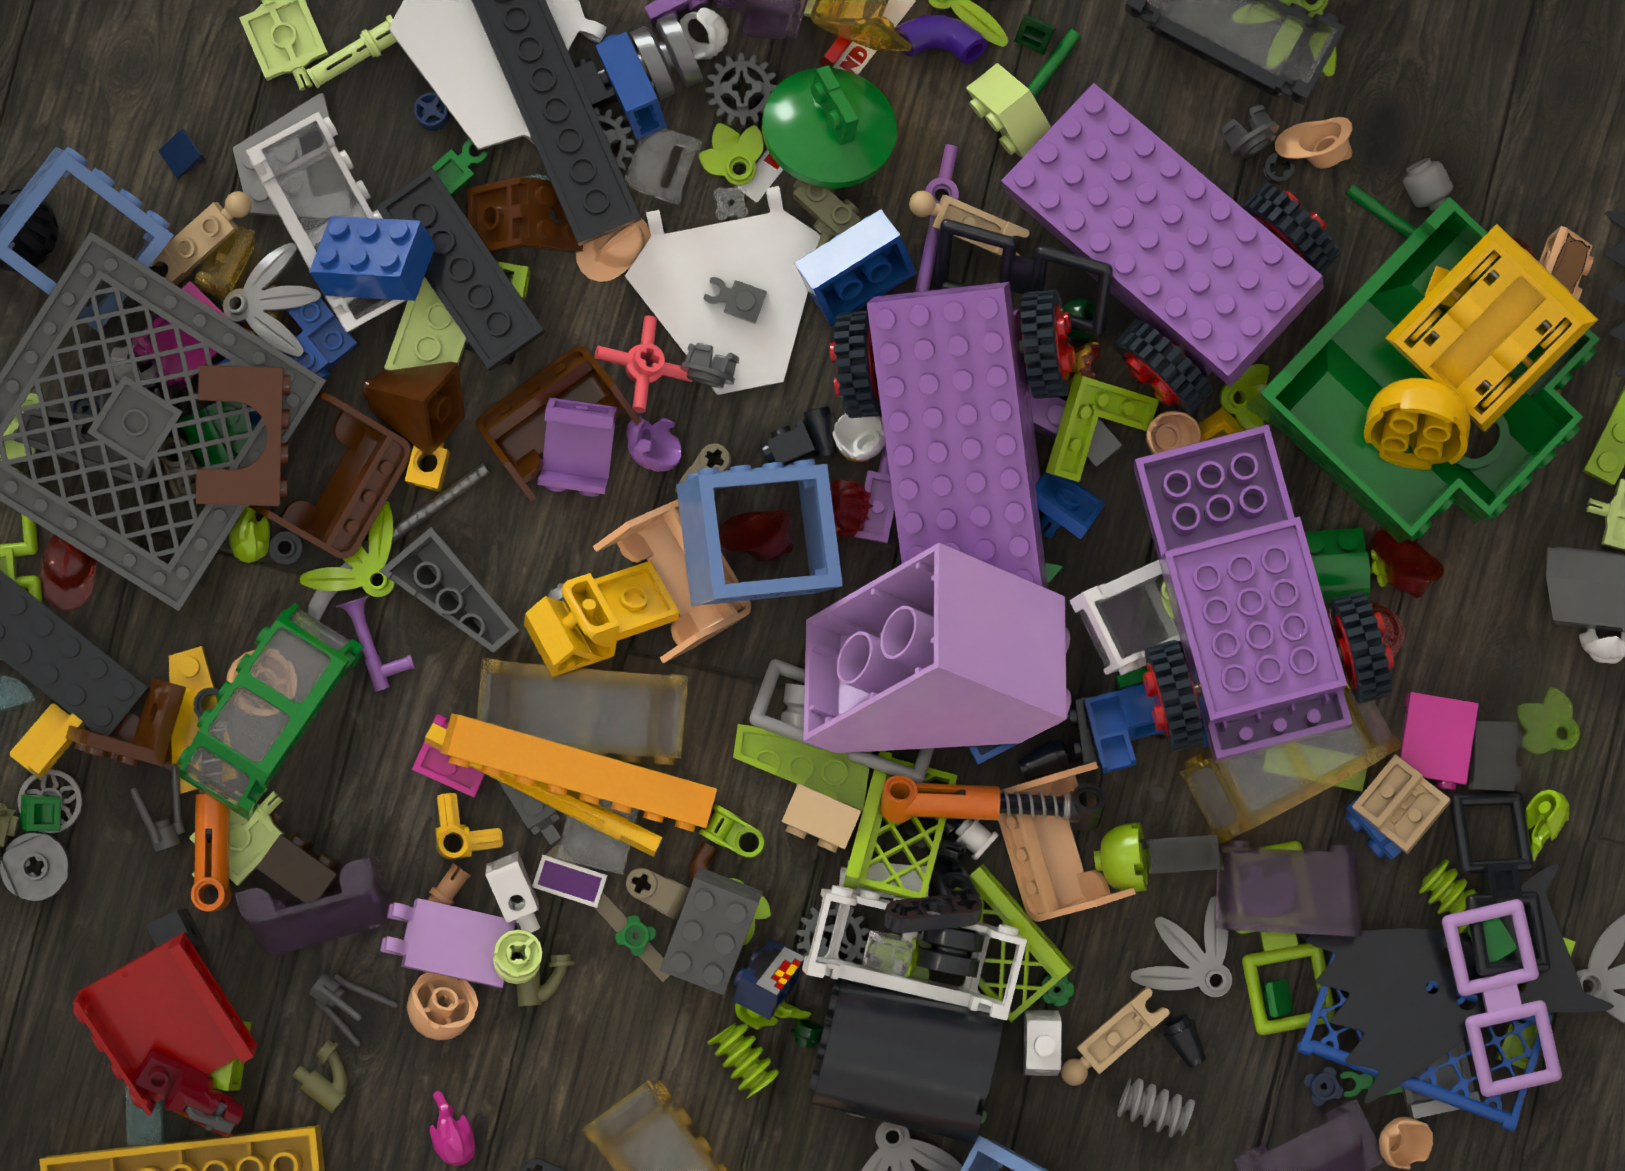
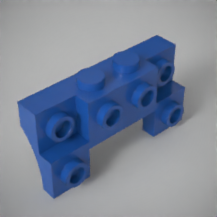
M321 298L302 307L287 309L303 330V332L296 336V339L302 345L304 352L299 357L285 352L282 353L326 380L330 375L328 370L355 350L359 344L350 333L346 334L340 321ZM226 358L221 363L230 362V360ZM257 411L249 412L255 426H257L262 417Z
M1143 684L1130 685L1122 690L1084 699V709L1092 731L1094 746L1103 774L1136 765L1131 740L1164 732L1163 730L1156 731L1151 713L1153 707H1155L1153 696L1147 698ZM1200 713L1202 730L1204 734V745H1202V748L1209 746V742L1203 724L1202 716Z

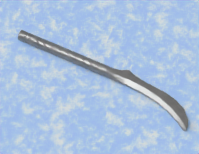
M481 463L434 497V499H431L394 526L392 544L487 477L490 472L485 465ZM363 541L361 545L369 554V541ZM347 562L340 567L353 569ZM316 590L309 604L308 618L319 624L325 609L337 591ZM308 621L311 627L317 629V626Z

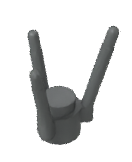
M177 764L172 765L174 823H170L169 818L153 822L136 788L131 789L132 798L149 831L154 851H160L181 843L178 835L185 833L182 823L180 777Z
M324 973L316 981L309 995L316 999L315 1005L331 1018L355 1046H360L359 1039L332 1009L338 1006L356 1021L361 1020V1015L341 1000L346 992L342 987L393 1008L399 1006L397 1001L352 983L338 973L334 977Z

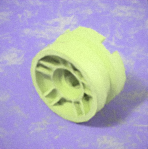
M523 930L508 931L502 935L496 943L493 957L494 969L499 977L513 984L525 983L534 978L539 971L543 953L540 942L534 935ZM520 952L524 956V961L522 959L511 960L512 954Z

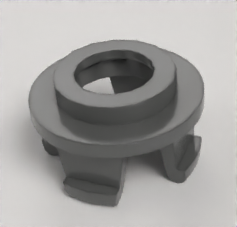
M1263 105L1254 106L1249 110L1252 117L1249 123L1253 130L1250 133L1235 119H1232L1222 128V137L1230 146L1229 153L1233 158L1253 156L1275 140V133L1280 126L1276 121H1272L1264 111L1265 107Z
M692 343L689 344L687 348L689 352L685 362H682L680 369L687 372L686 377L688 379L722 389L725 384H734L735 378L733 376L736 363L739 364L740 360L737 355L733 353H728L727 356L716 354L712 360L713 346L703 343H697L696 346Z

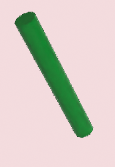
M1069 30L1027 87L1035 99L1081 38V35L1075 30Z
M1352 184L1345 194L1407 239L1417 229L1355 184Z

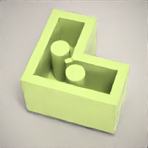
M998 63L966 87L973 99L969 102L971 108L980 118L985 116L990 126L996 132L1000 131L1002 137L999 141L1010 155L1016 153L1023 158L1051 128L1031 91Z

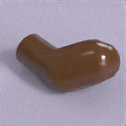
M704 841L701 843L688 867L692 882L699 867L710 871L708 864L717 851L715 847Z

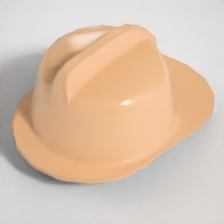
M1336 117L1293 125L1285 129L1277 137L1275 151L1287 159L1306 158L1316 168H1330L1352 157V149L1349 142V137L1353 130L1352 123L1347 118Z
M641 218V221L583 244V252L576 253L577 264L581 272L589 279L598 282L611 281L623 274L632 266L651 238L647 223Z

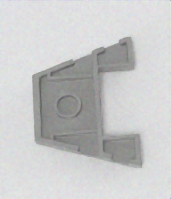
M324 93L314 96L233 147L242 190L250 197L252 202L250 215L280 217L260 182L259 176L246 154V150L317 112L320 113L322 119L327 116L330 118ZM315 122L262 150L271 169H277L303 155L298 133L317 128ZM306 167L279 183L297 217L313 218L315 220H329L330 216L353 217L352 205L347 190L313 198Z

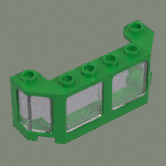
M296 603L287 610L284 609L271 628L265 626L255 641V644L258 645L252 655L246 653L236 668L238 675L233 682L226 681L216 697L219 702L212 711L207 709L202 714L197 723V727L200 729L191 746L186 747L177 762L180 765V778L248 821L257 810L258 805L256 803L262 794H265L268 790L270 781L341 678H345L349 668L354 669L363 656V645L353 639L350 641L300 610V606Z

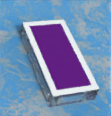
M542 855L532 887L598 908L608 875Z

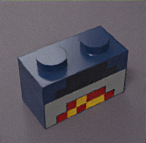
M770 939L762 950L757 948L754 951L748 964L749 967L747 969L742 967L738 972L733 984L737 987L733 1001L770 1020L799 982L805 956Z

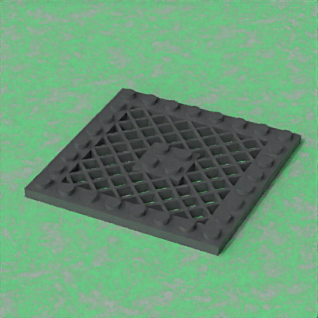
M90 231L0 372V501L180 611L247 506L206 504L198 517L194 502L196 493H192L188 476L197 474V468L187 470L183 452L201 448L205 466L199 468H224L230 466L229 469H238L254 463L264 452L267 443V429L264 420L261 418L253 430L249 412L256 410L252 407H247V404L241 403L242 409L224 412L222 402L216 401L218 414L200 418L196 403L198 393L194 394L190 375L199 374V368L189 370L185 351L203 348L207 365H213L210 347L230 360V362L216 365L283 367V375H290V395H283V409H289V430H282V443L284 444L289 440L326 380ZM102 280L113 286L96 290ZM115 292L119 311L100 314L96 296ZM121 292L143 306L124 309ZM91 298L95 316L77 320ZM144 310L148 330L130 333L126 314ZM150 310L172 324L154 328ZM120 316L124 335L106 338L102 319ZM96 321L100 340L82 344L78 324ZM72 328L76 345L58 349ZM174 329L178 348L160 352L155 333ZM180 329L202 343L183 347ZM150 334L154 353L136 357L131 338ZM126 339L130 358L111 362L107 343ZM102 345L106 364L87 367L83 348ZM78 350L82 369L64 373L59 354ZM179 353L184 372L165 376L161 357ZM54 356L58 374L40 378ZM155 358L160 377L141 381L137 362ZM131 363L135 381L123 375L117 385L113 367ZM107 369L111 387L93 391L89 372ZM83 374L87 393L69 396L65 377ZM185 377L189 395L170 399L166 381ZM59 379L63 398L45 402L41 383ZM161 382L165 400L145 388L144 385ZM35 386L39 403L21 407ZM112 392L98 414L94 396ZM89 397L93 416L75 420L70 401ZM190 400L194 419L176 423L183 411L172 404ZM65 403L69 422L51 425L47 406ZM40 408L45 427L27 431L22 412ZM244 414L248 432L229 436L225 418ZM17 415L20 432L3 436ZM220 419L224 437L205 441L201 423ZM93 422L87 433L97 440L80 444L76 425ZM196 424L200 443L181 446L177 428ZM70 427L74 445L56 449L52 430ZM172 430L176 448L159 451ZM46 432L50 451L32 454L28 436ZM22 437L26 456L8 460L4 441ZM248 438L234 459L231 441ZM225 443L229 461L211 465L207 446ZM100 445L104 464L86 467L82 449ZM106 445L127 459L110 462ZM76 450L80 469L62 473L58 454ZM177 453L181 472L163 475L159 457ZM52 456L56 474L38 478L34 459ZM154 459L158 477L139 481L136 464L146 470ZM28 461L31 478L11 466V464ZM130 464L134 482L115 486L111 467ZM105 469L109 487L91 491L87 473ZM81 474L86 493L67 496L63 478ZM183 477L187 495L169 499L165 480ZM57 479L61 496L40 483ZM159 482L163 500L145 504L141 486ZM135 487L139 506L121 509L117 491ZM111 493L115 511L97 515L93 496ZM87 498L91 515L70 501ZM188 500L192 519L174 522L170 504ZM165 506L169 524L150 528L146 509ZM141 511L145 529L126 533L122 515ZM117 516L120 533L100 520ZM193 524L183 542L179 545L176 528ZM170 529L174 547L156 551L152 533ZM146 535L150 551L129 538ZM175 553L169 563L159 558V556Z

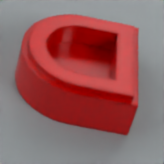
M841 33L819 64L823 67L829 65L832 68L851 44V40Z

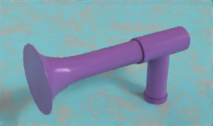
M366 596L336 607L342 608L351 617L360 644L364 646L365 663L374 690L377 692L390 687L387 680L388 676L409 669L413 670L415 666L411 655L382 665L364 613V605L369 597Z

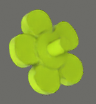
M1372 549L1371 556L1373 561L1372 567H1370V574L1374 573L1377 575L1379 586L1385 587L1388 582L1386 564L1381 553L1377 549Z
M913 938L908 954L900 953L899 955L900 960L907 961L905 976L909 978L913 975L916 968L915 964L919 948L918 939Z

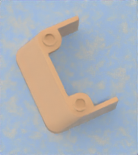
M678 499L627 521L593 546L595 551L598 552L617 543L622 555L630 561L638 563L647 559V561L652 562L680 612L679 619L671 624L672 637L677 646L660 657L663 663L697 647L737 623L751 612L750 601L691 606ZM722 554L726 584L739 583Z
M1096 762L1002 789L1000 793L1005 790L1008 794H1013L1017 791L1020 795H1024L1029 791L1032 795H1037V793L1041 792L1044 796H1048L1053 792L1055 796H1061L1062 793L1068 794L1070 791H1074L1078 786L1075 775L1097 769L1098 766ZM999 813L998 821L1027 915L1032 920L1037 922L1136 894L1134 887L1110 893L1108 883L1103 874L1096 870L1084 872L1069 820H1064L1060 816L1056 819L1055 816L1047 815V818L1044 819L1043 815H1035L1032 818L1031 815L1023 814V817L1020 818L1019 814H1011L1008 817L1007 814Z

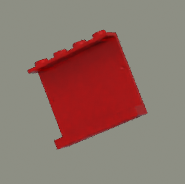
M185 932L81 989L73 1001L75 1016L82 1024L86 1023L92 1032V1040L96 1048L100 1052L106 1053L111 1061L110 1065L114 1075L119 1080H124L130 1089L129 1095L132 1102L137 1108L142 1107L147 1116L152 1114L155 1104L165 1098L134 1084L135 1075L151 1050L208 1075L236 1058H239L241 1063L254 1057L258 1046Z

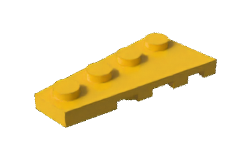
M203 646L169 655L170 683L186 687L171 737L172 765L177 764L179 757L186 747L191 746L200 729L197 727L198 716L194 711V698L198 692L205 688H215ZM217 696L212 697L208 701L207 709L211 711L219 702L216 699ZM226 730L224 732V741L227 742V746L232 748L229 734ZM203 753L190 772L198 779L203 774V766L200 765V762L203 760ZM223 761V768L227 770L223 773V782L241 777L239 770ZM180 778V795L198 790V788Z

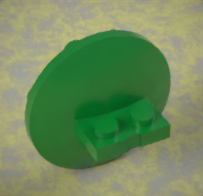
M827 65L821 68L797 72L777 85L770 94L764 108L762 134L770 155L785 172L811 185L839 189L867 181L886 165L895 146L897 123L889 101L874 84L855 73L843 69L830 68Z

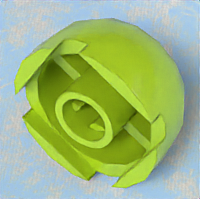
M1140 822L1123 824L1112 828L1103 837L1101 849L1094 851L1096 871H1103L1106 882L1120 891L1133 887L1135 892L1147 891L1146 849H1143V844L1139 843V839H1144Z

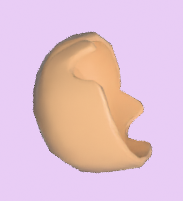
M1175 410L1159 414L1151 421L1146 431V442L1152 454L1199 443L1201 438V431L1197 421L1189 414Z
M1399 1117L1392 1120L1384 1127L1379 1138V1150L1383 1159L1389 1166L1409 1170L1411 1169L1410 1164L1413 1162L1426 1161L1433 1146V1132L1429 1126L1411 1117Z

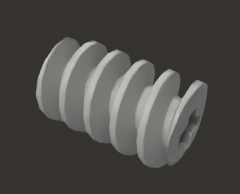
M1130 1078L1121 1096L1117 1116L1121 1117L1127 1110H1130L1131 1122H1134L1139 1115H1142L1143 1127H1147L1154 1120L1156 1121V1132L1159 1133L1167 1125L1169 1126V1137L1172 1138L1178 1130L1181 1131L1182 1137L1191 1119L1195 1101L1189 1099L1182 1106V1095L1176 1094L1169 1101V1090L1164 1088L1156 1096L1155 1084L1151 1083L1143 1090L1144 1083L1142 1079L1138 1078L1131 1086Z

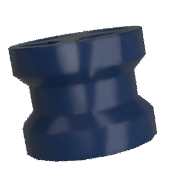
M436 93L423 94L415 102L414 114L424 129L437 131L448 123L450 112Z

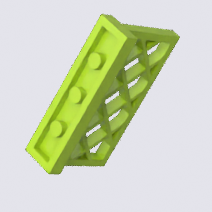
M879 751V757L914 769V763L892 758L893 753ZM928 767L923 783H929L935 779L948 784H956L958 775ZM874 769L843 886L857 889V886L904 899L926 897L946 818H938V824L925 831L918 818L911 817L910 819L920 834L904 842L896 829V826L902 823L890 822L884 818L880 810L884 783L892 775ZM883 818L887 825L880 828ZM890 830L899 845L883 853L877 843V837ZM935 833L934 840L932 842L929 835ZM924 839L931 852L929 856L917 862L908 847ZM875 850L878 854V857L872 859V855ZM903 850L911 866L896 873L887 858ZM882 861L890 877L881 882L868 879L869 868ZM927 864L926 871L924 874L920 867ZM915 870L922 881L920 892L905 889L900 878ZM895 882L897 886L890 885V883Z
M983 864L969 876L980 895L983 905L979 922H983L984 914L998 915L1004 925L1018 928V934L1027 939L1025 960H1022L1021 965H1024L1023 984H1016L1015 989H1023L1022 1004L1015 1011H1009L1008 1020L1012 1023L1060 979L1068 974L1074 966ZM956 887L954 890H963V889ZM986 901L993 910L984 909V902ZM1006 941L1001 943V959L985 958L984 962L1000 963L999 983L986 982L980 976L978 984L987 996L1003 1001L1004 988L1007 986V983H1004L1005 964H1012L1013 962L1012 959H1005ZM1030 953L1036 958L1037 961H1029ZM1029 966H1043L1052 978L1043 986L1028 985ZM991 987L999 988V996ZM1028 990H1037L1027 999Z

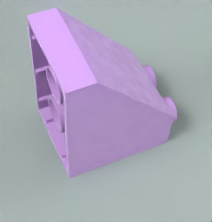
M935 544L806 619L803 741L833 753L1022 743L1067 719L1071 705V694L1066 688V653L1070 644V633L1065 627V596L944 544Z

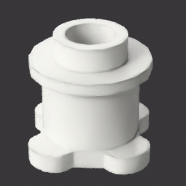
M966 819L955 831L959 836L956 842L966 844L967 848L973 853L971 857L977 860L999 834L989 832L977 819L973 821Z

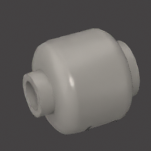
M1425 158L1406 169L1407 175L1403 179V185L1413 204L1418 208L1428 206L1430 211L1437 209L1453 190V184L1444 166L1439 161H1431L1430 158Z

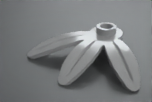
M288 243L275 249L258 263L248 277L243 289H235L225 297L223 311L234 322L247 321L249 326L274 348L299 357L304 351L296 337L282 323L265 313V311L302 307L316 302L321 297L320 291L304 286H279L264 290L278 277L295 255L296 245ZM241 300V306L235 310L236 304Z
M1214 896L1211 897L1208 903L1204 921L1205 953L1181 927L1164 917H1157L1155 919V926L1161 938L1169 949L1189 968L1175 966L1142 968L1131 973L1132 981L1158 990H1185L1199 986L1201 991L1210 997H1220L1226 994L1232 985V975L1229 969L1222 965L1228 944V921L1221 899ZM1213 974H1219L1221 976V983L1215 987L1211 986L1210 977Z
M1624 914L1614 921L1600 936L1590 956L1588 969H1582L1576 973L1582 989L1584 980L1589 985L1586 994L1614 1005V1008L1606 1012L1625 1024V996L1613 991L1614 989L1625 988V964L1608 969L1625 943Z
M883 1122L878 1127L875 1135L879 1149L870 1157L861 1171H887L889 1166H891L892 1171H915L910 1161L911 1159L929 1171H960L963 1166L944 1150L920 1140L910 1139L907 1127ZM890 1130H895L899 1134V1140L895 1144H890L886 1140V1134Z

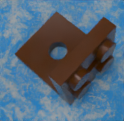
M519 176L467 188L468 220L492 254L521 247L568 253L583 252V245L578 246L550 180ZM550 208L555 213V223L549 217ZM495 212H496V221H495V223H494L493 218H494V214H495Z
M152 678L133 743L71 725L68 727L65 738L76 742L75 749L93 755L105 757L106 751H108L106 757L122 763L137 766L138 760L163 767L186 687Z

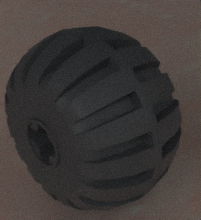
M9 189L0 192V218L23 189ZM45 200L41 202L12 240L15 243L12 250L35 268L47 259L46 255L48 253H52L55 247L54 242H57L58 224L55 213ZM0 259L1 270L18 272Z

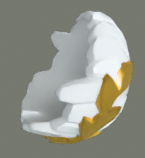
M845 413L834 425L833 438L840 450L839 452L846 459L853 462L869 461L870 458L879 454L886 445L883 421L879 416L851 419Z

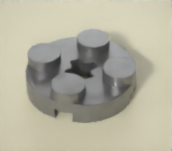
M27 833L15 838L7 846L3 860H1L0 874L5 886L11 893L22 899L42 901L58 894L64 885L68 883L71 875V861L64 845L52 835ZM33 857L37 861H43L44 867L41 868L42 874L39 876L35 872L28 873L27 867L31 865L30 859Z

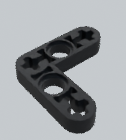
M936 856L931 880L939 896L891 901L885 909L884 925L886 928L896 933H910L976 925L980 921L983 905L963 863L961 862L957 865L954 862ZM948 887H958L963 890H954ZM934 911L940 913V915H932L926 912Z

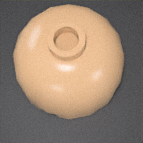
M425 973L418 978L410 990L407 1002V1011L411 1024L423 1036L434 1040H448L462 1034L472 1022L478 1007L476 993L468 981L432 973Z

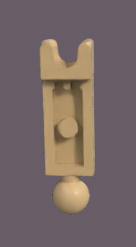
M923 190L917 191L910 198L909 206L912 213L922 218L929 215L934 216L930 226L940 230V224L944 219H950L1011 237L1026 238L1030 234L1029 230L1007 222L947 195H942L940 203L935 202V198L931 193ZM953 235L1002 257L1003 248Z
M234 191L227 196L224 209L218 202H213L168 242L150 267L167 264L168 273L164 278L175 285L180 284L192 273V270L239 229L232 219L234 217L242 218L250 212L252 204L250 197L244 192Z
M1148 986L1143 988L1126 1005L1076 1047L1083 1056L1080 1059H1069L1063 1064L1061 1069L1063 1080L1072 1086L1080 1085L1087 1079L1090 1067H1093L1100 1074L1146 1033L1170 1014V1011L1167 1008L1161 1007L1155 1012H1148L1145 1004L1152 996V990Z

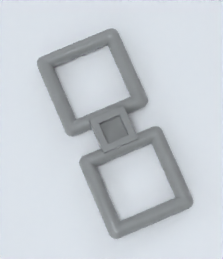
M778 659L771 660L751 712L750 723L753 726L811 747L823 749L803 741L804 729L765 715L779 675L805 684V669ZM934 748L919 750L914 769L868 752L846 753V756L850 761L892 776L903 775L911 778L915 783H923Z

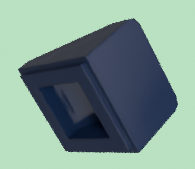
M184 129L177 132L158 150L177 178H180L206 160Z

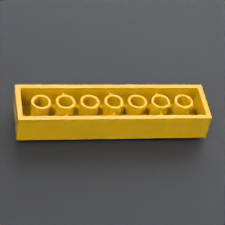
M320 1125L231 1135L229 1138L220 1136L53 1155L39 1159L40 1171H325Z

